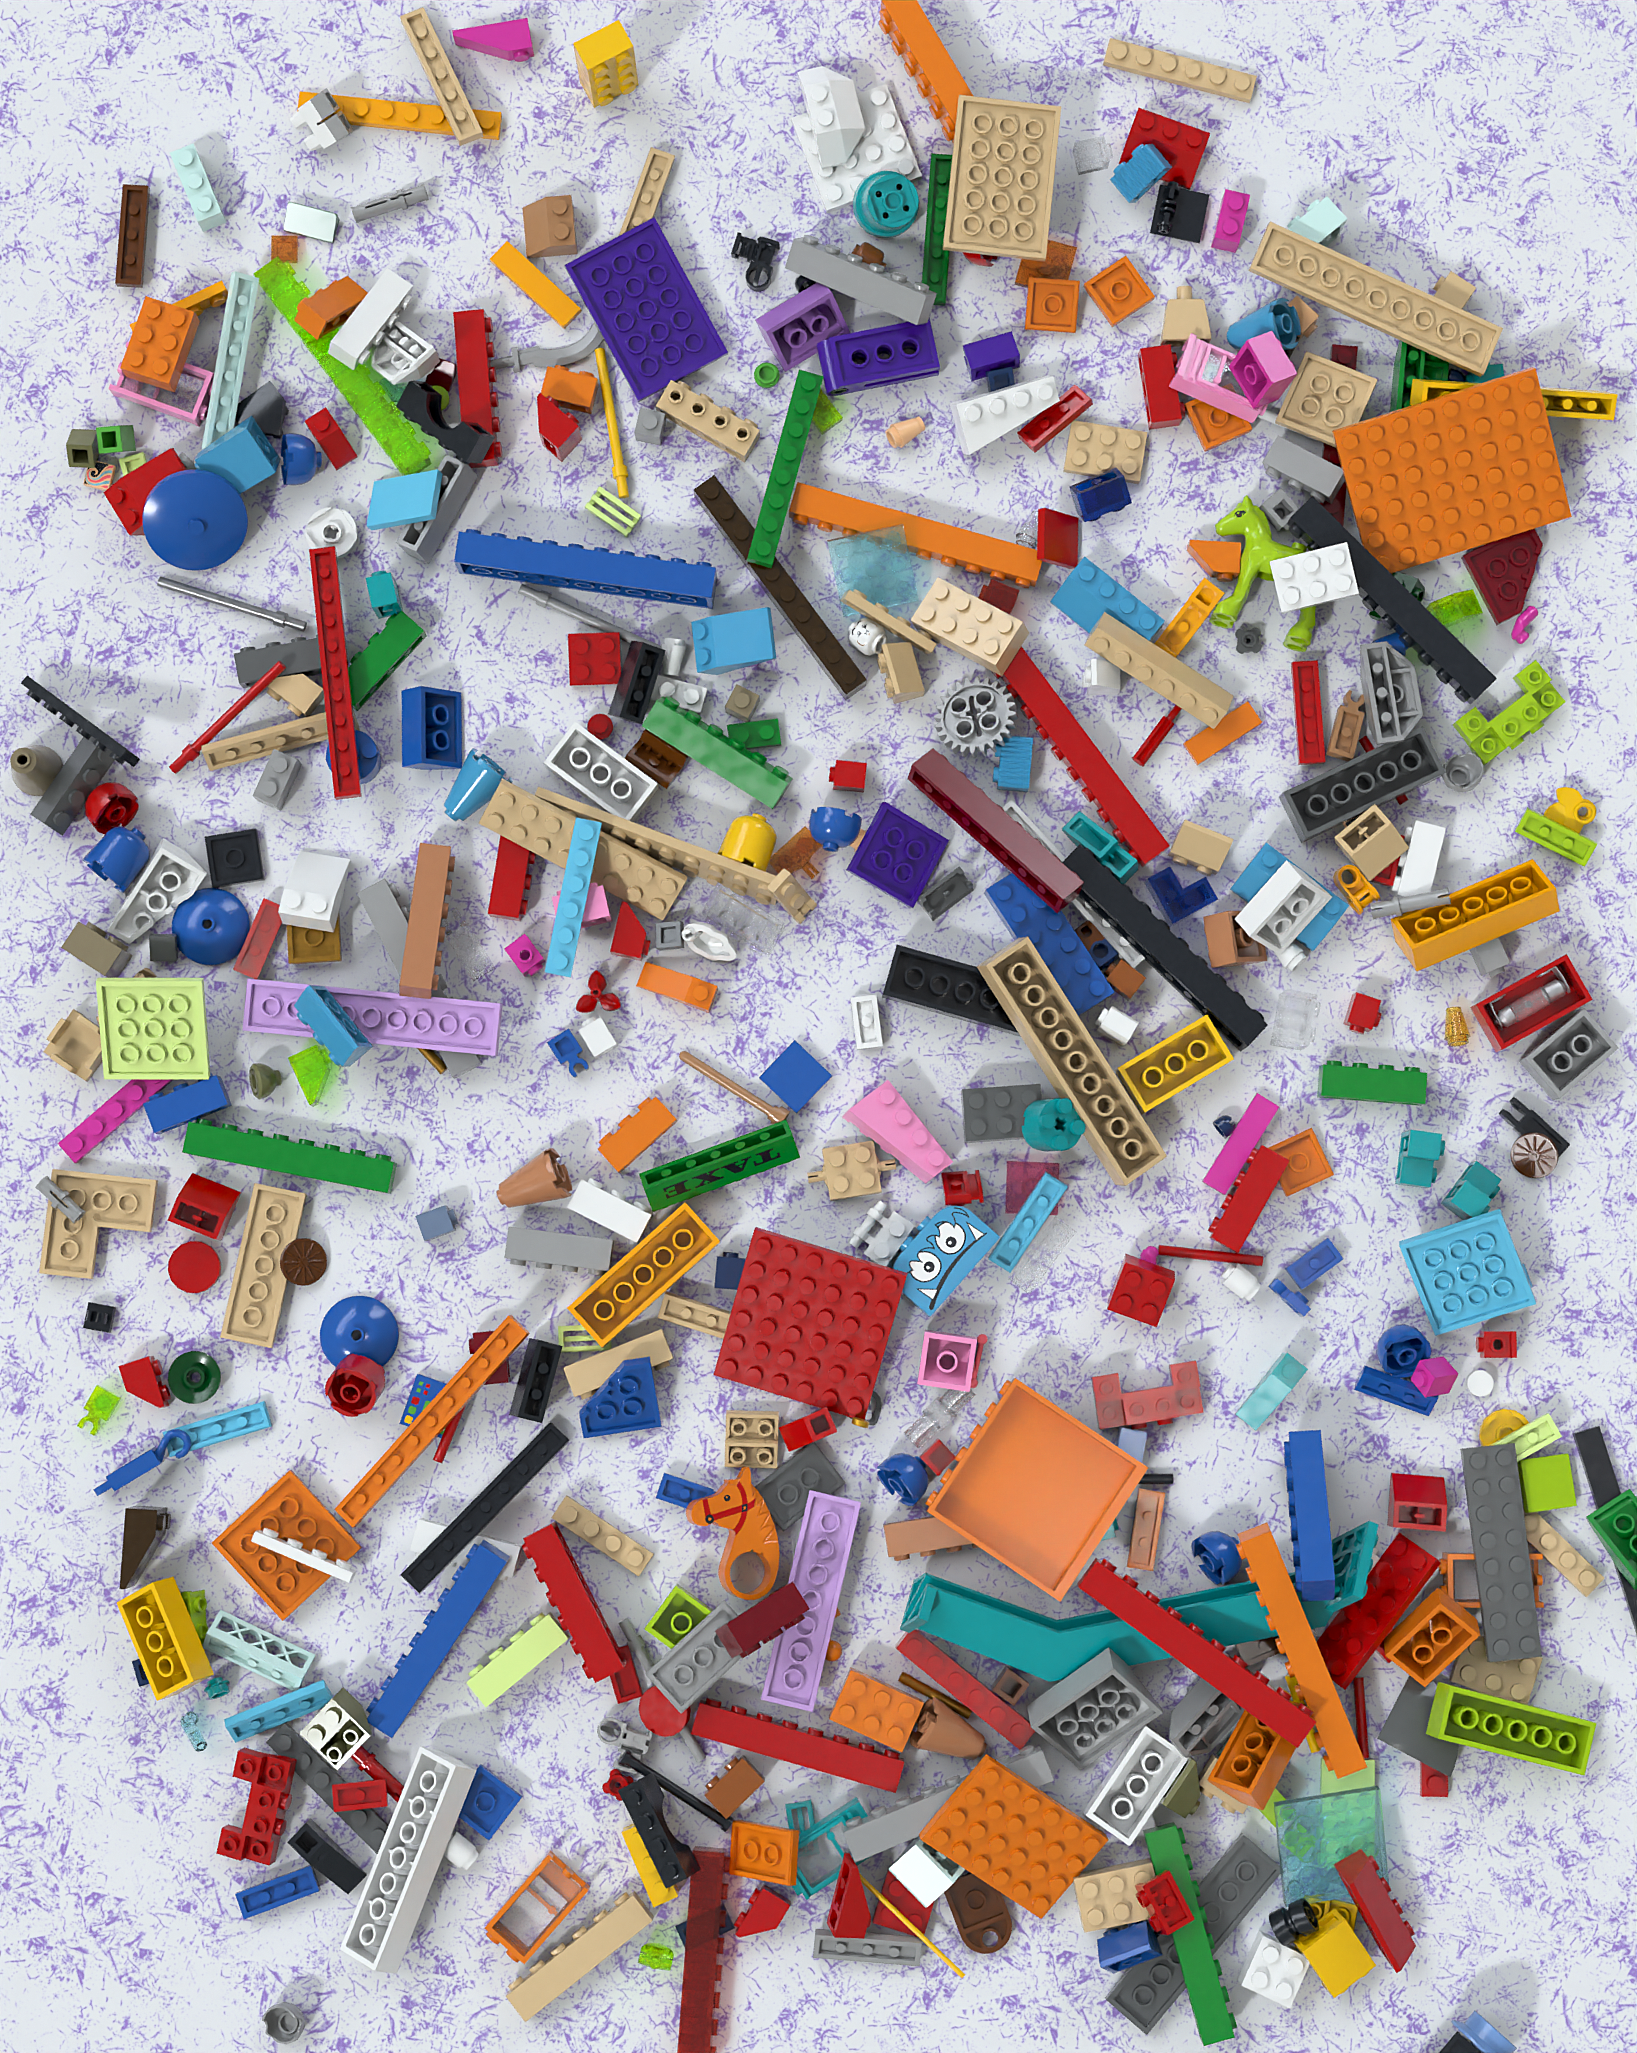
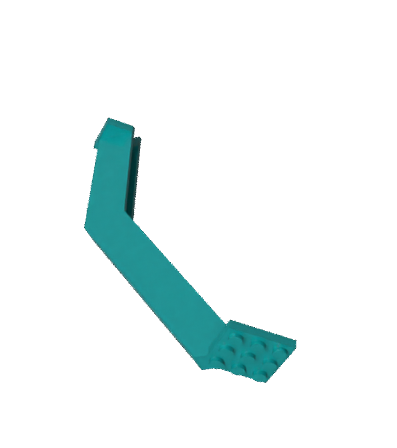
M1368 1521L1332 1539L1335 1574L1334 1600L1302 1602L1301 1592H1296L1311 1629L1325 1627L1335 1611L1359 1601L1365 1596L1368 1589L1366 1584L1367 1576L1373 1566V1559L1371 1557L1379 1538L1377 1534L1379 1524ZM1295 1572L1288 1573L1295 1589ZM924 1573L913 1581L900 1630L908 1633L915 1629H920L1049 1682L1065 1679L1108 1647L1124 1660L1128 1666L1173 1657L1110 1610L1055 1620L928 1573ZM1251 1581L1163 1598L1159 1602L1165 1609L1171 1606L1182 1615L1180 1620L1187 1625H1190L1192 1622L1204 1631L1202 1636L1210 1642L1214 1638L1225 1647L1279 1636L1277 1630L1271 1631L1265 1616L1270 1614L1267 1606L1261 1607L1255 1592L1260 1589L1257 1582L1251 1583Z

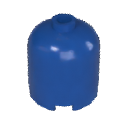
M115 827L110 829L83 858V861L88 863L87 866L101 879L106 881L109 878L116 884L114 888L124 893L147 864L150 858V851L143 841L146 837L139 830L133 828L130 831L125 827Z

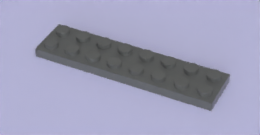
M1515 1443L1462 1448L1460 1451L1487 1662L1542 1657Z
M1242 1833L1198 1885L1201 1896L1196 1897L1198 1906L1204 1907L1208 1920L1207 1923H1203L1206 1934L1211 1933L1215 1949L1211 1950L1212 1956L1284 1870ZM1158 1933L1156 1936L1163 1955L1130 1967L1105 1997L1112 2006L1146 2035L1186 1989L1171 1934L1163 1935Z

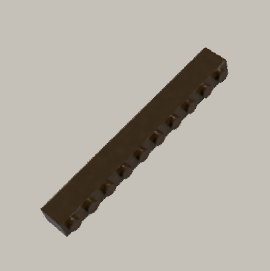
M713 475L694 489V498L845 701L863 689L867 684V679L777 558H774L772 568L747 562L755 529L716 476Z

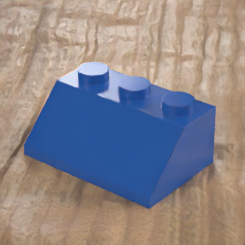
M425 686L402 690V767L420 770L461 769V692Z

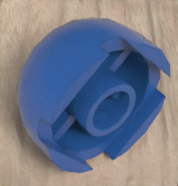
M295 433L283 434L281 441V457H283L281 474L283 484H305L314 477L316 468H321V452H316L315 444L304 435Z
M817 807V812L814 809L811 810L809 828L813 839L823 845L824 850L838 852V848H846L858 838L862 818L855 813L852 814V817L846 816L845 810L839 808Z
M1406 1324L1395 1325L1387 1329L1379 1338L1376 1349L1379 1363L1384 1371L1391 1373L1396 1378L1412 1376L1419 1361L1430 1359L1432 1352L1427 1338L1417 1328Z
M905 1453L894 1454L877 1467V1469H880L877 1475L884 1487L891 1495L896 1491L902 1497L899 1501L907 1506H914L925 1494L929 1484L928 1474L925 1470L926 1464L918 1456L913 1457Z
M1210 1531L1192 1541L1191 1548L1194 1558L1199 1555L1204 1563L1198 1566L1207 1578L1214 1584L1218 1585L1221 1583V1585H1224L1238 1574L1242 1565V1559L1236 1547L1239 1541L1235 1537H1230L1228 1534L1220 1531Z

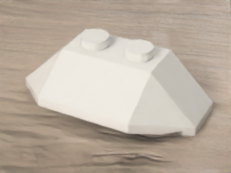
M823 66L797 72L821 168L826 169L847 164L850 155L865 131L853 80Z
M396 321L392 328L387 327L384 330L385 336L377 347L373 346L371 367L393 385L421 379L425 375L430 374L440 362L434 347L399 321Z

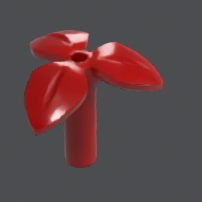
M595 970L588 980L591 995L581 996L576 1004V1010L581 1013H589L594 1011L597 1002H600L604 1010L615 1011L621 1007V1002L613 993L602 994L607 983L604 976Z

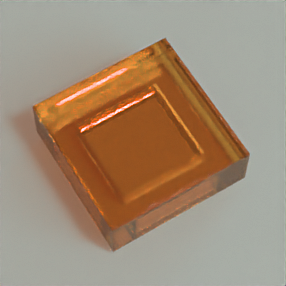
M271 235L272 263H298L297 236Z

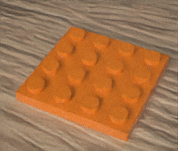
M289 1470L212 1542L216 1549L282 1621L324 1584L331 1575L252 1542L255 1531H263L264 1528L271 1529L279 1533L278 1538L288 1541V1538L303 1543L302 1548L311 1552L313 1548L328 1554L326 1558L334 1562L337 1559L347 1562L362 1548L292 1470Z

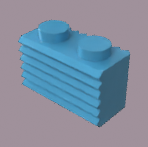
M1153 144L1139 145L1131 153L1132 159L1127 163L1122 162L1113 171L1115 175L1110 181L1129 203H1136L1172 168Z
M1012 736V738L1004 737L1005 746L995 745L997 750L995 757H999V767H994L992 782L997 783V790L1028 792L1033 738Z

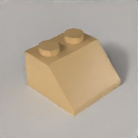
M1184 820L1178 829L1168 856L1172 857V861L1178 865L1186 867L1189 864L1197 867L1196 871L1203 875H1216L1234 839Z

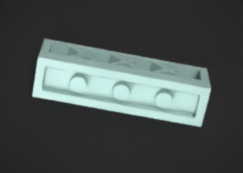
M222 1610L219 1611L206 1633L203 1643L204 1649L292 1691L301 1688L305 1675L316 1656ZM221 1621L231 1624L234 1631L224 1632L217 1627ZM252 1634L256 1636L258 1642L249 1644L243 1640L242 1635ZM275 1645L279 1647L281 1654L272 1655L268 1653L266 1646ZM298 1656L306 1660L301 1669L293 1665L290 1658Z

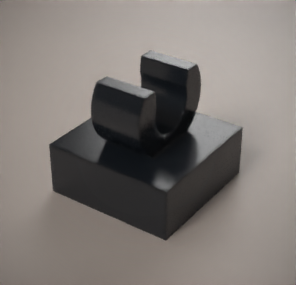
M88 1302L83 1328L111 1333L116 1307Z

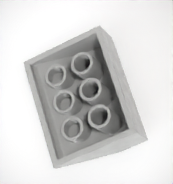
M1109 1647L1027 1705L1031 1728L1080 1770L1163 1713V1709L1126 1662Z

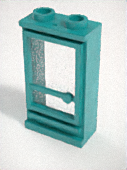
M857 1797L799 1834L796 1885L792 1886L798 1896L803 1894L805 1899L808 1900L812 1895L838 1879L844 1853H850L852 1856L842 1827L846 1826L845 1822L851 1818L860 1816L862 1819L868 1816ZM865 1858V1859H863V1860H860V1861L856 1862L855 1864L858 1866L859 1864H861L862 1862H864V1861L867 1860L868 1858Z

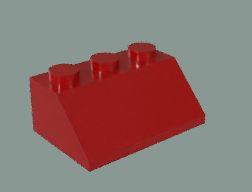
M1138 108L1119 164L1122 162L1127 163L1132 159L1131 153L1139 145L1153 144L1172 166L1161 180L1177 182L1178 186L1190 190L1211 133Z

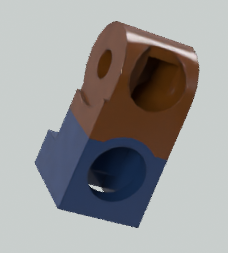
M1085 921L1074 930L1100 971L1118 959L1116 950L1091 921Z

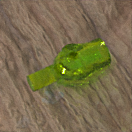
M646 1943L641 1947L638 1963L652 1969L670 1971L674 1953L663 1944Z

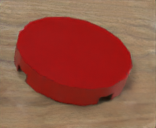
M190 1241L181 1244L173 1251L168 1261V1273L171 1281L178 1289L187 1293H201L216 1284L221 1274V1261L212 1246L203 1242Z
M655 1685L647 1689L639 1701L638 1710L640 1718L645 1727L656 1735L663 1737L674 1736L682 1731L690 1720V1706L681 1714Z

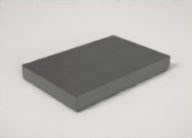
M812 1442L757 1484L755 1488L764 1499L770 1515L784 1532L804 1516L809 1490L831 1495L846 1482L816 1443Z

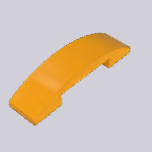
M1204 577L1154 644L1177 658L1225 593Z

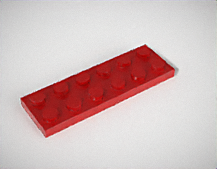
M1401 1533L1395 1537L1368 1574L1366 1580L1368 1589L1363 1599L1342 1608L1317 1641L1332 1681L1344 1690L1347 1689L1441 1564L1438 1559Z

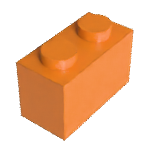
M555 365L554 368L547 366L541 394L546 398L548 395L553 397L560 407L592 414L599 386L598 379L592 373L580 371L578 374L570 372L564 366Z

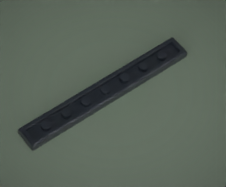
M550 1422L402 1572L401 1577L421 1594L569 1443V1439Z
M1595 1426L1572 1434L1596 1509H1599L1619 1496L1621 1492L1600 1426ZM1614 1563L1637 1635V1589L1634 1590Z

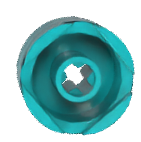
M1068 1098L1034 1101L1026 1108L1023 1115L1025 1117L1024 1126H1022L1024 1139L1032 1148L1044 1152L1065 1151L1077 1144L1086 1129L1085 1123L1080 1119L1071 1100Z

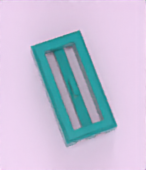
M811 1799L785 1804L789 1829H794L791 1809H797L800 1833L805 1831L802 1807H807L810 1827L815 1825ZM818 1838L813 1840L814 1849H808V1844L803 1846V1851H798V1857L820 1854Z

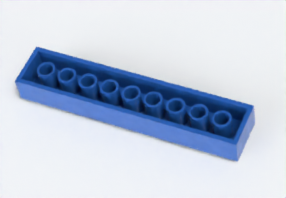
M466 529V532L459 531L454 563L459 574L713 609L717 573L716 567H712V564L707 562H696V565L688 564L686 560L680 558H671V561L660 560V556L652 554L638 557L630 551H620L619 554L609 553V549L594 547V550L583 549L584 546L573 543L568 544V547L559 546L558 542L552 540H543L542 543L532 542L533 539L529 537L518 536L517 539L507 538V535L501 533H492L491 536L481 535L480 531L474 529Z

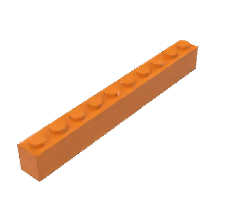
M797 482L789 509V518H793L792 521L797 524L807 525V523L818 525L817 528L825 532H832V530L842 532V536L849 539L860 537L867 539L866 542L874 546H881V544L892 546L891 549L899 553L913 552L916 553V557L923 560H931V558L941 560L940 563L948 567L962 566L969 573H987L994 580L1005 581V579L1015 581V585L1022 588L1035 587L1042 561L1037 560V550L799 482Z
M1266 1522L1238 1533L1240 1543L1236 1544L1241 1559L1247 1558L1250 1567L1245 1569L1251 1583L1257 1582L1260 1590L1255 1593L1261 1607L1267 1606L1270 1613L1265 1616L1270 1630H1277L1279 1638L1275 1639L1279 1652L1280 1654L1286 1653L1289 1661L1284 1664L1290 1678L1296 1677L1299 1684L1294 1686L1300 1702L1305 1700L1307 1706L1314 1712L1312 1716L1316 1720L1315 1725L1318 1731L1313 1734L1318 1747H1325L1327 1755L1323 1756L1328 1771L1334 1770L1337 1779L1367 1768L1268 1523Z

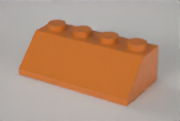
M1244 1710L1207 1780L1237 1801L1264 1810L1296 1747Z

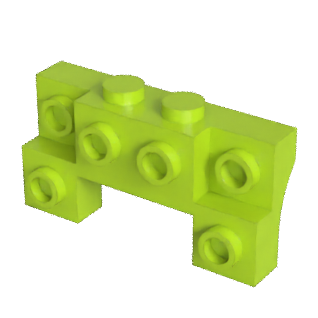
M1536 660L1513 677V680L1525 695L1494 719L1488 722L1475 706L1452 724L1467 743L1472 753L1481 759L1483 766L1507 747L1513 750L1525 741L1522 738L1525 733L1530 731L1531 734H1534L1544 726L1542 720L1565 703V700L1550 683L1552 679Z

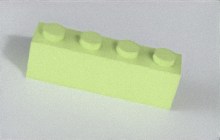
M551 1612L546 1616L540 1613L530 1622L533 1626L526 1633L521 1629L509 1639L512 1644L504 1650L502 1647H499L489 1656L492 1660L485 1667L479 1664L468 1673L471 1678L466 1683L485 1707L490 1705L570 1638V1635L563 1630L561 1624Z

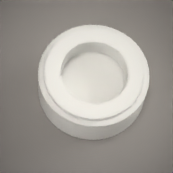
M1483 1370L1471 1372L1466 1379L1467 1390L1474 1396H1486L1492 1391L1494 1386L1492 1376Z

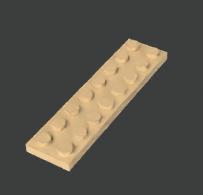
M502 778L479 824L566 869L576 817ZM601 831L590 883H597L598 886L603 885L604 889L609 893L664 920L684 886L687 876Z

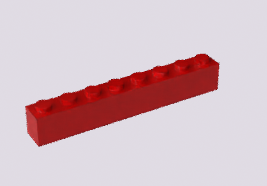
M707 1697L706 1701L700 1700L691 1731L693 1735L893 1793L897 1791L904 1766V1759L900 1758L899 1752L885 1749L884 1753L874 1750V1745L865 1742H859V1746L848 1743L849 1738L837 1734H834L833 1738L823 1735L824 1731L809 1727L808 1731L797 1728L798 1723L789 1720H783L782 1723L772 1721L773 1716L761 1712L754 1716L748 1714L747 1709L737 1705H732L731 1709L721 1706V1701Z

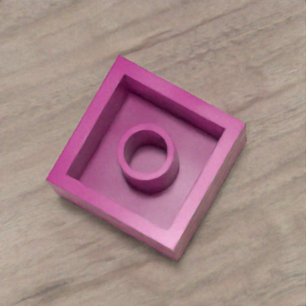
M1273 331L1248 339L1229 365L1231 372L1253 409L1279 400L1297 375L1294 364L1287 357L1281 342L1276 338Z

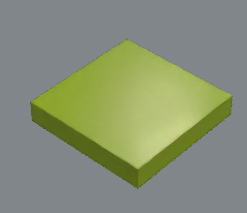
M1569 1453L1522 1459L1517 1462L1525 1513L1577 1506Z

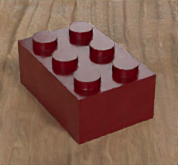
M792 1581L718 1628L715 1632L731 1658L737 1655L744 1658L761 1648L760 1641L766 1644L783 1633L782 1627L787 1630L804 1620L805 1616L803 1613L810 1608Z

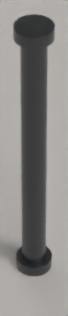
M628 1749L624 1752L619 1760V1764L622 1766L626 1764L643 1776L653 1772L661 1788L720 1825L721 1830L724 1832L729 1829L734 1818L729 1816L726 1819L720 1812L631 1755L632 1752Z

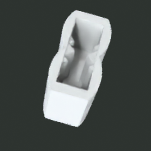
M1111 1006L1109 1010L1104 1008L1094 1024L1098 1026L1097 1032L1124 1046L1139 1022Z

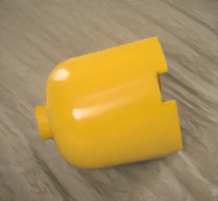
M753 813L752 816H739L729 826L717 854L766 872L776 844V832L762 815Z

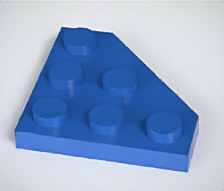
M650 1356L623 1360L579 1411L583 1438L662 1427Z

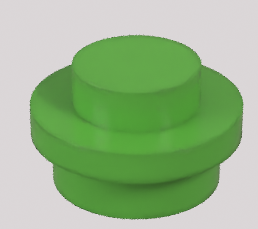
M766 362L756 367L754 379L760 387L772 388L779 381V370L774 364Z

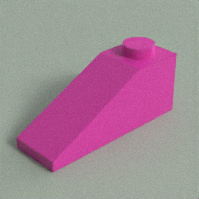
M527 18L452 30L455 45L508 61L523 62L528 60L529 57H534Z

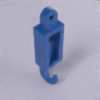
M180 1429L168 1431L157 1448L155 1446L106 1476L108 1481L93 1489L95 1494L99 1496L111 1488L115 1492L164 1462L166 1448L174 1437L180 1438L184 1443L183 1449L175 1454L176 1458L180 1459L186 1456L191 1448L190 1436Z

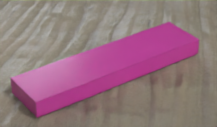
M1256 1093L1202 1182L1225 1195L1279 1106Z

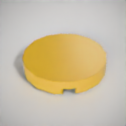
M1500 1409L1493 1411L1484 1418L1480 1426L1479 1440L1481 1446H1489L1528 1424V1420L1524 1415L1515 1410Z

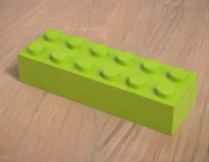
M1438 1682L1426 1734L1445 1741L1585 1776L1596 1723L1579 1717Z

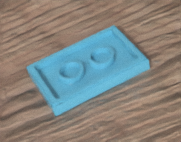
M437 469L374 481L367 527L373 531L435 519L443 474Z

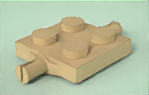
M874 1141L823 1148L824 1164L822 1171L807 1172L809 1183L824 1181L828 1187L830 1201L882 1193L880 1184L881 1172L896 1170L895 1159L879 1161L875 1154Z

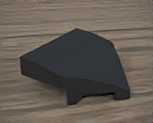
M269 381L238 403L235 420L240 424L253 416L265 435L281 439L283 435L282 425L289 410L285 406L286 401L272 382Z

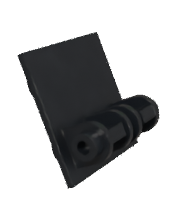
M1174 181L1168 182V185L1160 184L1150 234L1200 244L1210 194L1181 189L1178 187V183Z

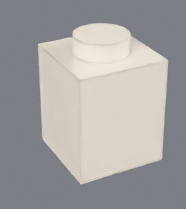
M595 1017L589 1018L581 1024L583 1028L578 1030L595 1059L618 1046L601 1017L598 1019Z

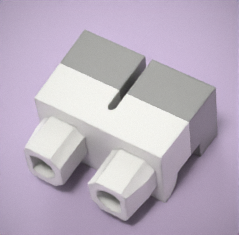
M327 88L298 108L299 111L290 119L297 130H300L307 124L309 125L313 134L306 137L304 141L310 151L321 147L325 149L354 131L341 110L324 122H320L339 109Z

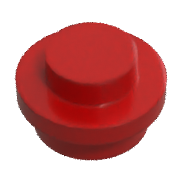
M596 714L589 719L587 729L596 738L603 740L611 735L613 723L607 715Z

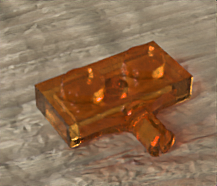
M804 826L771 856L769 865L778 874L783 868L791 874L803 869L812 880L820 872L809 861L813 854L823 845L817 843L808 828Z

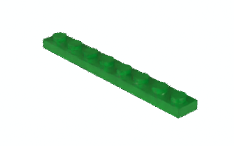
M800 369L798 371L747 562L772 568L824 376Z

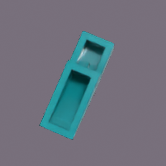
M1079 811L1062 828V831L1076 846L1080 844L1083 848L1090 849L1094 853L1095 859L1102 866L1109 867L1114 873V877L1120 883L1125 884L1139 870L1138 860L1118 845V840Z

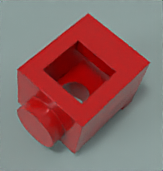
M1480 1331V1337H1476V1351L1480 1353V1358H1517L1516 1331ZM1495 1340L1501 1342V1348L1498 1350L1493 1347Z

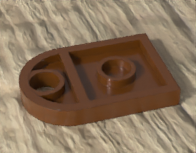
M972 1873L958 1877L944 1891L963 1942L977 1953L989 1954L1000 1950L1006 1945L1012 1932L1011 1917L1001 1892ZM993 1931L997 1934L998 1939L994 1945L989 1946L982 1941L983 1935L986 1932Z

